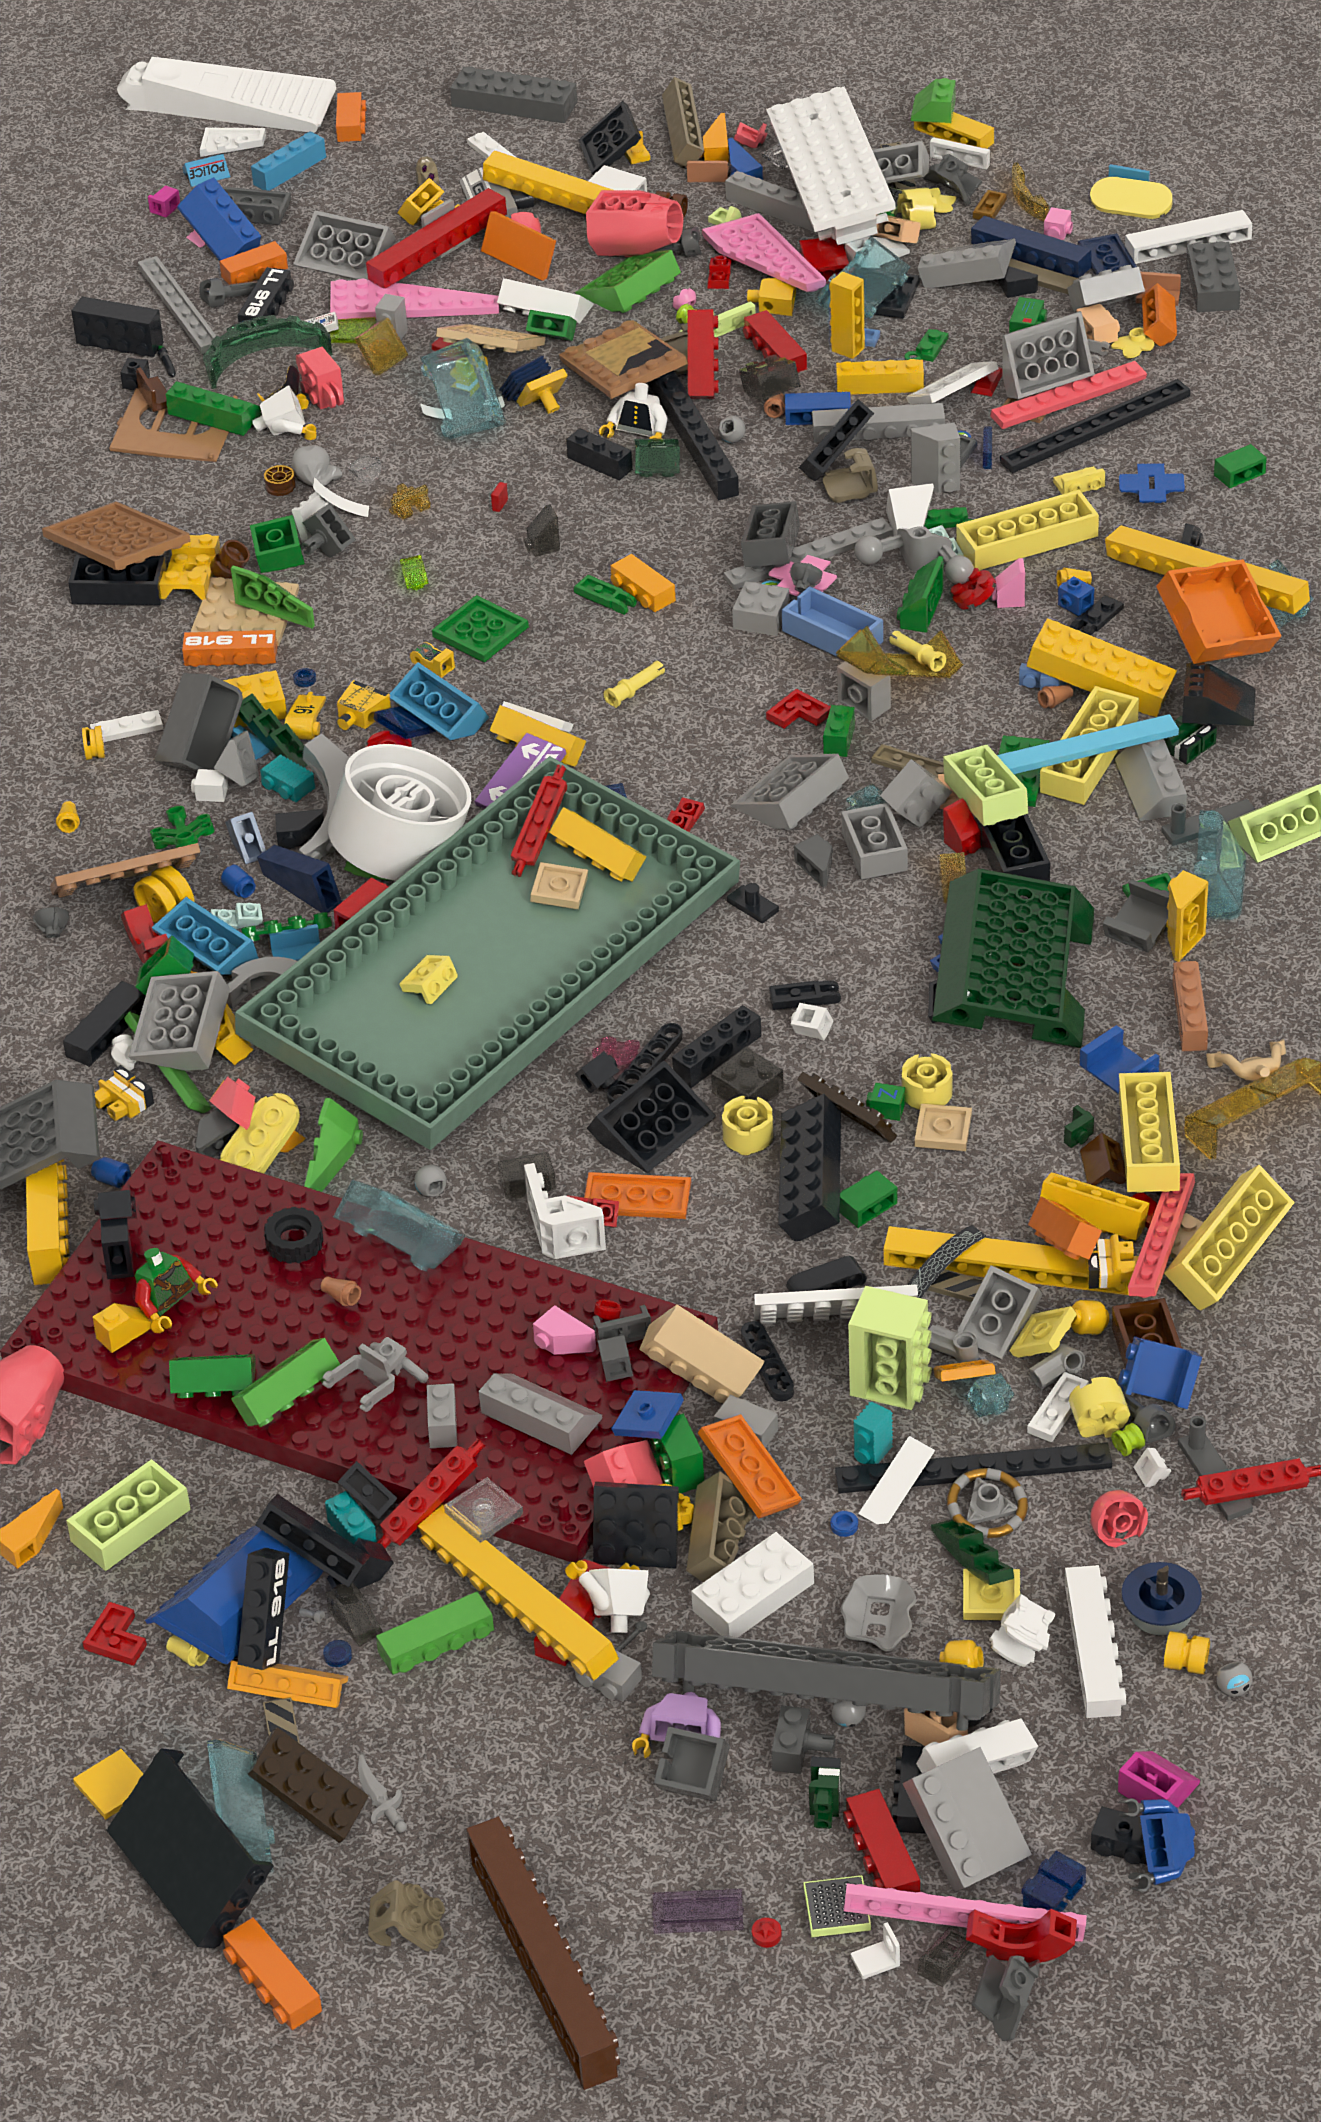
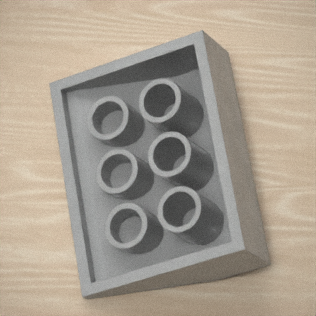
M315 210L293 265L356 280L362 278L368 280L366 262L392 247L396 238L389 226Z
M1015 238L938 249L923 255L918 265L923 286L925 288H937L1005 278L1016 243Z
M1081 311L1003 335V381L1008 398H1024L1095 375Z
M839 754L789 755L730 805L774 829L790 830L798 825L797 822L810 815L813 812L812 809L817 805L824 803L832 792L841 789L842 784L849 779V776Z
M219 971L151 977L129 1058L135 1061L184 1071L209 1069L230 991Z
M981 1747L902 1783L955 1892L1032 1855Z

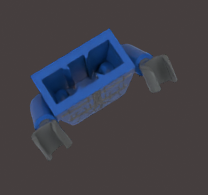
M1132 1798L1120 1800L1118 1803H1126L1129 1811L1128 1813L1119 1814V1816L1125 1818L1136 1816L1139 1812L1142 1813L1140 1820L1148 1872H1150L1149 1875L1132 1872L1128 1878L1140 1879L1137 1887H1132L1131 1889L1144 1892L1150 1888L1151 1883L1158 1885L1180 1877L1186 1862L1194 1857L1195 1854L1193 1843L1195 1830L1191 1826L1190 1816L1186 1813H1179L1178 1808L1166 1799L1141 1800V1803Z

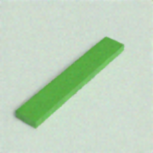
M128 1012L124 1019L135 1034L140 1016ZM157 1065L189 1109L200 1113L208 1112L211 1109L209 1103L184 1070Z

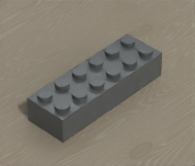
M471 66L463 67L450 87L452 107L559 123L566 122L578 102L576 83L566 80H553L546 77L539 78L530 75L512 74L511 72H498L491 69H477Z

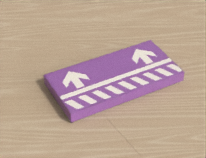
M526 733L474 801L475 805L485 809L549 756L561 762L567 754L566 750Z

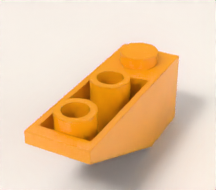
M58 1489L44 1496L38 1503L27 1511L22 1512L12 1522L0 1528V1555L17 1569L40 1552L60 1515L63 1504Z

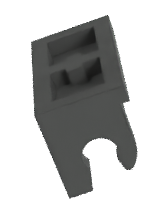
M639 1306L641 1314L602 1323L598 1315L593 1316L592 1318L595 1323L593 1330L595 1331L597 1341L621 1335L625 1336L626 1343L644 1339L648 1326L651 1324V1317L646 1306Z

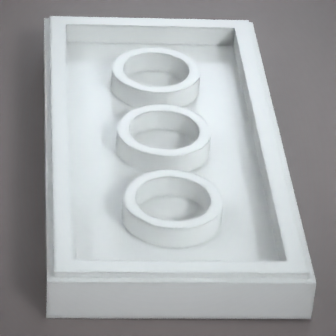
M997 362L970 363L906 397L907 402L910 404L934 403L998 370Z

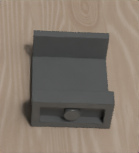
M1131 879L1129 881L1130 896L1115 919L1109 916L1106 917L1103 922L1104 934L1109 938L1148 953L1166 927L1169 892L1155 889L1145 882H1137Z

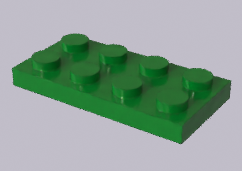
M1003 735L998 755L1050 743V740ZM1042 768L1014 774L1027 788V801L1030 807H1036L1040 789V770Z

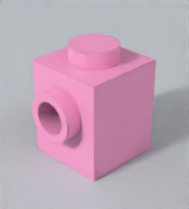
M1051 207L1044 220V235L1064 240L1067 234H1071L1073 228L1071 211Z

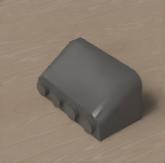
M183 673L154 761L193 773H197L198 769L216 770L214 767L230 740L242 704L243 696L240 689L210 674Z

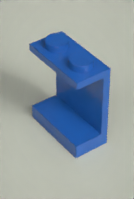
M1116 1025L1080 1049V1066L1119 1094V1073L1159 1072V1055L1154 1054L1147 1060H1143L1123 1045L1124 1030Z
M1134 1337L1133 1343H1129L1126 1350V1359H1128L1126 1368L1122 1369L1119 1375L1118 1384L1121 1385L1122 1391L1127 1395L1136 1393L1173 1402L1177 1407L1188 1409L1202 1356L1195 1351Z

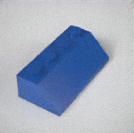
M214 177L196 185L177 206V209L219 261L257 248L260 245L261 235Z

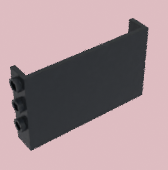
M161 1748L154 1756L153 1761L143 1776L138 1780L129 1797L123 1802L121 1809L106 1831L197 1947L215 1949L223 1942V1935L234 1928L236 1921L244 1909L249 1906L259 1887L266 1881L274 1865L271 1862L256 1861L248 1853L179 1767L178 1763L184 1756L183 1752Z

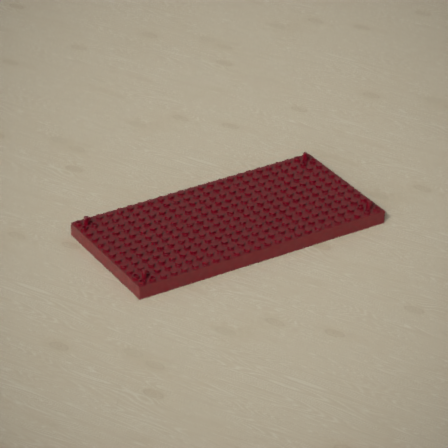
M159 1140L120 1190L135 1192L137 1218L127 1219L133 1252L134 1277L107 1280L101 1243V1219L99 1218L0 1350L1 1358L3 1359L25 1346H40L50 1351L62 1364L64 1382L60 1390L338 1483L341 1477L357 1461L398 1498L395 1502L397 1504H400L455 1448H430L427 1411V1385L454 1384L457 1446L467 1450L478 1438L486 1447L474 1457L478 1466L436 1510L443 1505L476 1531L568 1562H574L575 1564L584 1558L593 1543L594 1487L584 1461L603 1451L630 1443L648 1440L650 1447L652 1446L650 1438L615 1436L612 1431L613 1425L634 1390L681 1393L683 1396L690 1384L689 1381L674 1374L669 1368L658 1361L652 1360L647 1354L639 1350L643 1339L626 1343L633 1376L607 1382L596 1336V1349L593 1352L554 1355L548 1350L540 1348L534 1342L533 1323L554 1305L593 1329L595 1323L592 1317L596 1316L594 1308L595 1303L599 1300H611L620 1304L622 1307L620 1318L641 1314L639 1306L645 1305L650 1314L651 1323L678 1304ZM302 1207L313 1211L320 1218L324 1239L322 1249L318 1251L315 1257L313 1256L307 1261H301V1263L295 1262L290 1264L284 1261L280 1262L275 1257L273 1258L266 1249L264 1226L267 1223V1219L273 1216V1213L279 1212L284 1208ZM291 1229L283 1232L281 1239L285 1241H298L305 1238L307 1233L305 1230ZM158 1248L160 1252L169 1255L177 1254L196 1267L202 1273L201 1277L204 1279L212 1278L217 1282L218 1286L216 1288H212L206 1283L205 1287L211 1293L209 1295L200 1294L197 1288L198 1284L194 1282L195 1288L161 1315L169 1317L172 1322V1326L168 1329H165L161 1324L164 1332L155 1333L150 1329L113 1353L96 1339L93 1322L94 1315L114 1303L140 1309L135 1302L137 1285L135 1273L147 1263L144 1254L148 1249ZM325 1277L355 1281L361 1288L360 1299L353 1306H343L330 1295L321 1291L322 1280ZM679 1305L718 1331V1319L716 1316ZM599 1317L601 1323L607 1322ZM389 1337L405 1347L407 1351L405 1357L415 1363L429 1377L427 1382L421 1383L402 1368L398 1375L393 1374L395 1376L394 1391L374 1404L368 1412L360 1409V1405H362L360 1400L364 1395L377 1387L369 1381L362 1370L355 1369L331 1388L322 1385L323 1382H317L313 1385L315 1389L304 1397L299 1395L293 1400V1406L283 1412L277 1411L272 1415L274 1419L271 1422L259 1427V1425L247 1426L231 1400L234 1397L232 1396V1391H221V1396L205 1397L204 1392H194V1397L177 1398V1393H170L169 1360L178 1357L255 1354L256 1381L315 1339L325 1338L338 1361L342 1364L354 1355H361L358 1347L362 1343L370 1348L371 1343H381L384 1338ZM493 1374H514L601 1414L602 1419L571 1455L481 1412L478 1391Z

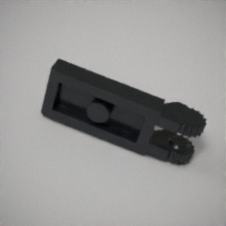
M1104 595L1079 618H1076L1071 623L1070 628L1080 630L1085 626L1082 632L1091 636L1123 610L1124 603Z
M817 980L769 987L773 1010L796 1008L799 1003L826 1005L841 1001V995L837 992L839 991V985L834 980Z

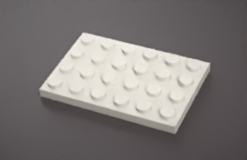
M917 1285L873 1287L918 1297ZM864 1288L754 1294V1320L760 1319L761 1324L776 1323V1318H787V1322H802L803 1317L813 1316V1321L829 1320L830 1315H840V1319H851Z

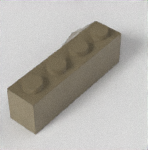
M720 1471L697 1485L686 1571L702 1582H705L734 1561L739 1549L738 1543L744 1538L746 1533L744 1530L745 1526L751 1521L754 1514L730 1478Z

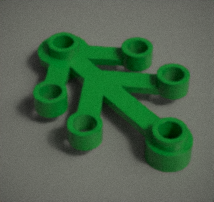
M174 806L169 808L166 814L168 821L173 826H176V829L157 827L152 829L150 834L155 849H163L168 845H175V848L198 843V838L201 835H211L215 832L209 814L197 816L193 822L186 826L185 818L187 815L184 806Z
M328 912L313 914L314 919L307 921L305 918H302V915L288 917V923L285 924L278 923V920L263 922V928L256 929L255 925L241 928V933L254 942L260 940L261 934L304 928L309 924H317L318 929L332 927L331 916H328Z

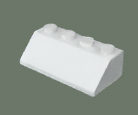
M504 278L497 301L498 304L503 306V310L515 313L517 309L523 311L522 314L529 316L530 310L566 315L575 319L579 324L594 305V303L580 295Z

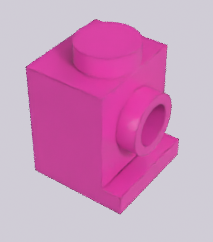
M165 185L155 195H149L150 212L163 217L169 216L180 204L179 190Z

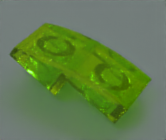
M421 555L399 560L407 589L418 590L423 588L424 585L429 584Z

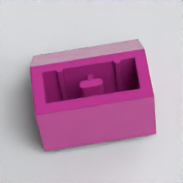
M1153 1751L1135 1752L1119 1770L1118 1792L1129 1799L1137 1800L1138 1803H1141V1800L1166 1799L1178 1808L1200 1784V1779Z

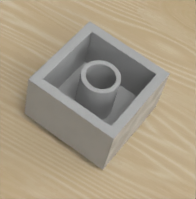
M746 581L732 609L733 629L777 636L782 626V609L790 603L789 588Z
M858 654L837 666L838 701L845 706L855 707V712L870 721H873L891 708L890 673Z
M911 759L880 796L896 812L918 827H921L930 820L931 816L946 801L952 791L935 775Z

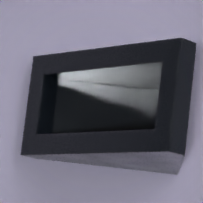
M1008 266L1005 278L998 279L1007 298L1032 294L1038 291V275Z

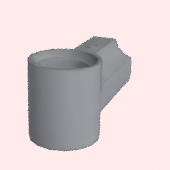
M938 1325L930 1327L929 1330L932 1332L929 1348L955 1357L958 1363L978 1360L977 1337L974 1333L970 1331L956 1333Z
M1060 1344L1055 1351L1051 1352L1050 1356L1029 1368L1030 1372L1028 1373L1031 1380L1043 1390L1060 1379L1064 1372H1079L1085 1365V1356L1081 1351L1067 1344Z

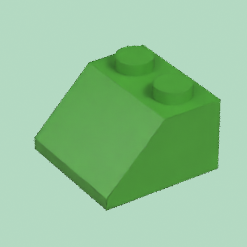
M947 78L935 79L916 94L911 121L951 123L956 101V80H949Z

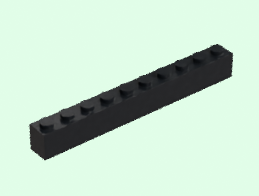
M673 370L647 382L654 395L659 398L660 405H662L666 415L718 501L739 496V481L736 471L675 371Z

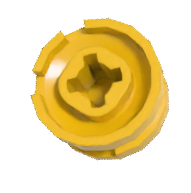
M95 726L94 729L82 728L86 760H91L97 756L98 758H105L101 726Z

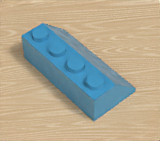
M419 662L414 665L390 693L392 701L449 740L474 735L489 718L478 702Z
M187 897L152 927V930L158 935L167 934L168 938L171 935L174 936L194 953L193 958L211 970L219 971L221 975H232L231 971L236 967L259 958L253 940Z

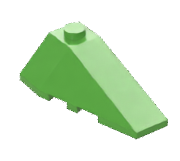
M237 566L231 567L235 604L313 629L315 623L312 607L264 575Z
M325 1098L319 1116L320 1136L314 1139V1160L309 1162L304 1186L320 1192L325 1189L353 1155L356 1145H361L363 1131L359 1129L358 1119L331 1098Z

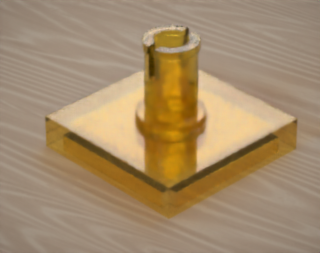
M389 318L381 320L355 338L370 369L376 376L408 356Z

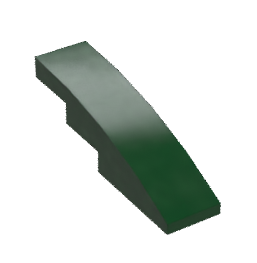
M253 693L244 698L238 715L260 741L277 757L281 754L286 759L288 758L296 764L302 765L303 768L307 766L303 761L304 745L287 723L282 725L270 708L265 710Z
M952 1519L931 1525V1530L951 1555L983 1582L993 1585L1014 1579L1013 1568L999 1561L998 1550L984 1543L983 1532L965 1523L954 1522Z

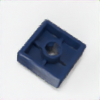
M541 355L510 371L499 388V391L502 392L501 395H504V398L507 399L506 401L514 399L517 402L527 383L548 375L551 366H548L549 363L546 362V359H543L544 356Z

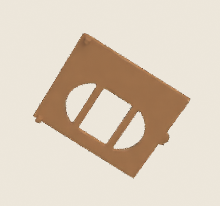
M135 389L124 416L117 422L119 427L109 447L110 451L165 458L217 461L229 433L228 431L211 427L201 434L194 435L199 423L191 421L186 434L159 432V428L168 410L167 408L158 411L151 429L148 430L141 424L140 417L150 406L139 389Z

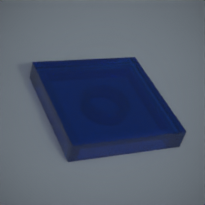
M401 706L374 713L373 719L404 739L436 732V730Z

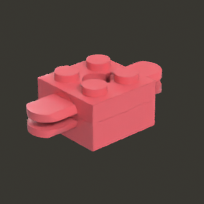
M319 347L296 355V363L302 377L300 387L304 394L308 393L311 403L313 405L317 404L320 409L334 408L336 404L338 406L343 405L341 368L323 347Z

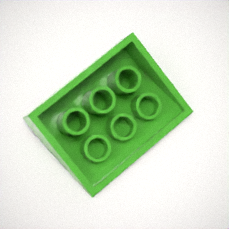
M672 250L650 252L626 258L575 293L611 312L620 311L625 313L632 309L633 304L646 300L648 294L658 292L663 284L666 285L675 280L674 277L680 274L681 271Z

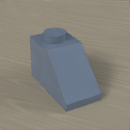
M253 812L226 821L231 841L245 864L257 861V856L265 852L266 849Z

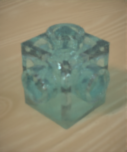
M999 1373L993 1376L985 1375L974 1382L965 1397L980 1418L993 1413L998 1415L1006 1411L1009 1407V1402L1015 1394L1002 1374Z

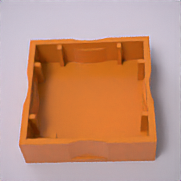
M1244 559L1217 563L1209 567H1189L1167 571L1156 586L1194 664L1269 652L1281 638V634L1268 608L1258 593L1257 585Z

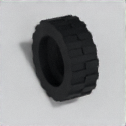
M284 1208L279 1212L273 1213V1216L267 1219V1223L264 1226L266 1249L273 1258L275 1257L280 1262L284 1261L290 1264L295 1262L301 1263V1261H307L311 1257H315L318 1251L322 1249L324 1241L322 1223L318 1215H315L311 1210H306V1208ZM291 1229H301L307 1233L305 1238L298 1241H285L281 1239V1234Z

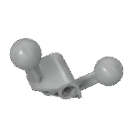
M922 526L910 529L899 528L896 536L882 540L874 536H864L857 541L854 549L855 556L861 563L871 565L881 559L883 552L899 548L905 563L913 572H917V570L938 556H943V563H946V577L954 584H964L969 581L968 577L974 570L973 563L969 558L955 554L949 538L931 533L926 527Z

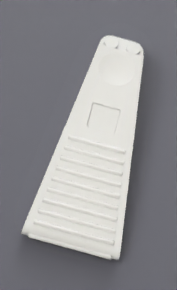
M151 57L149 63L138 62L136 65H133L123 75L117 91L129 103L126 110L150 111L315 133L318 127L321 126L336 90V83L332 79Z

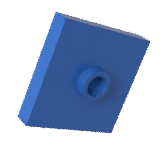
M634 1390L613 1425L612 1431L615 1436L662 1439L684 1399L681 1393Z

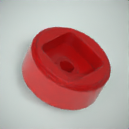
M599 1300L595 1303L594 1314L605 1321L620 1318L622 1307L617 1302L611 1300Z
M761 1918L753 1924L752 1939L755 1944L760 1947L769 1948L780 1942L782 1930L778 1921L772 1918Z

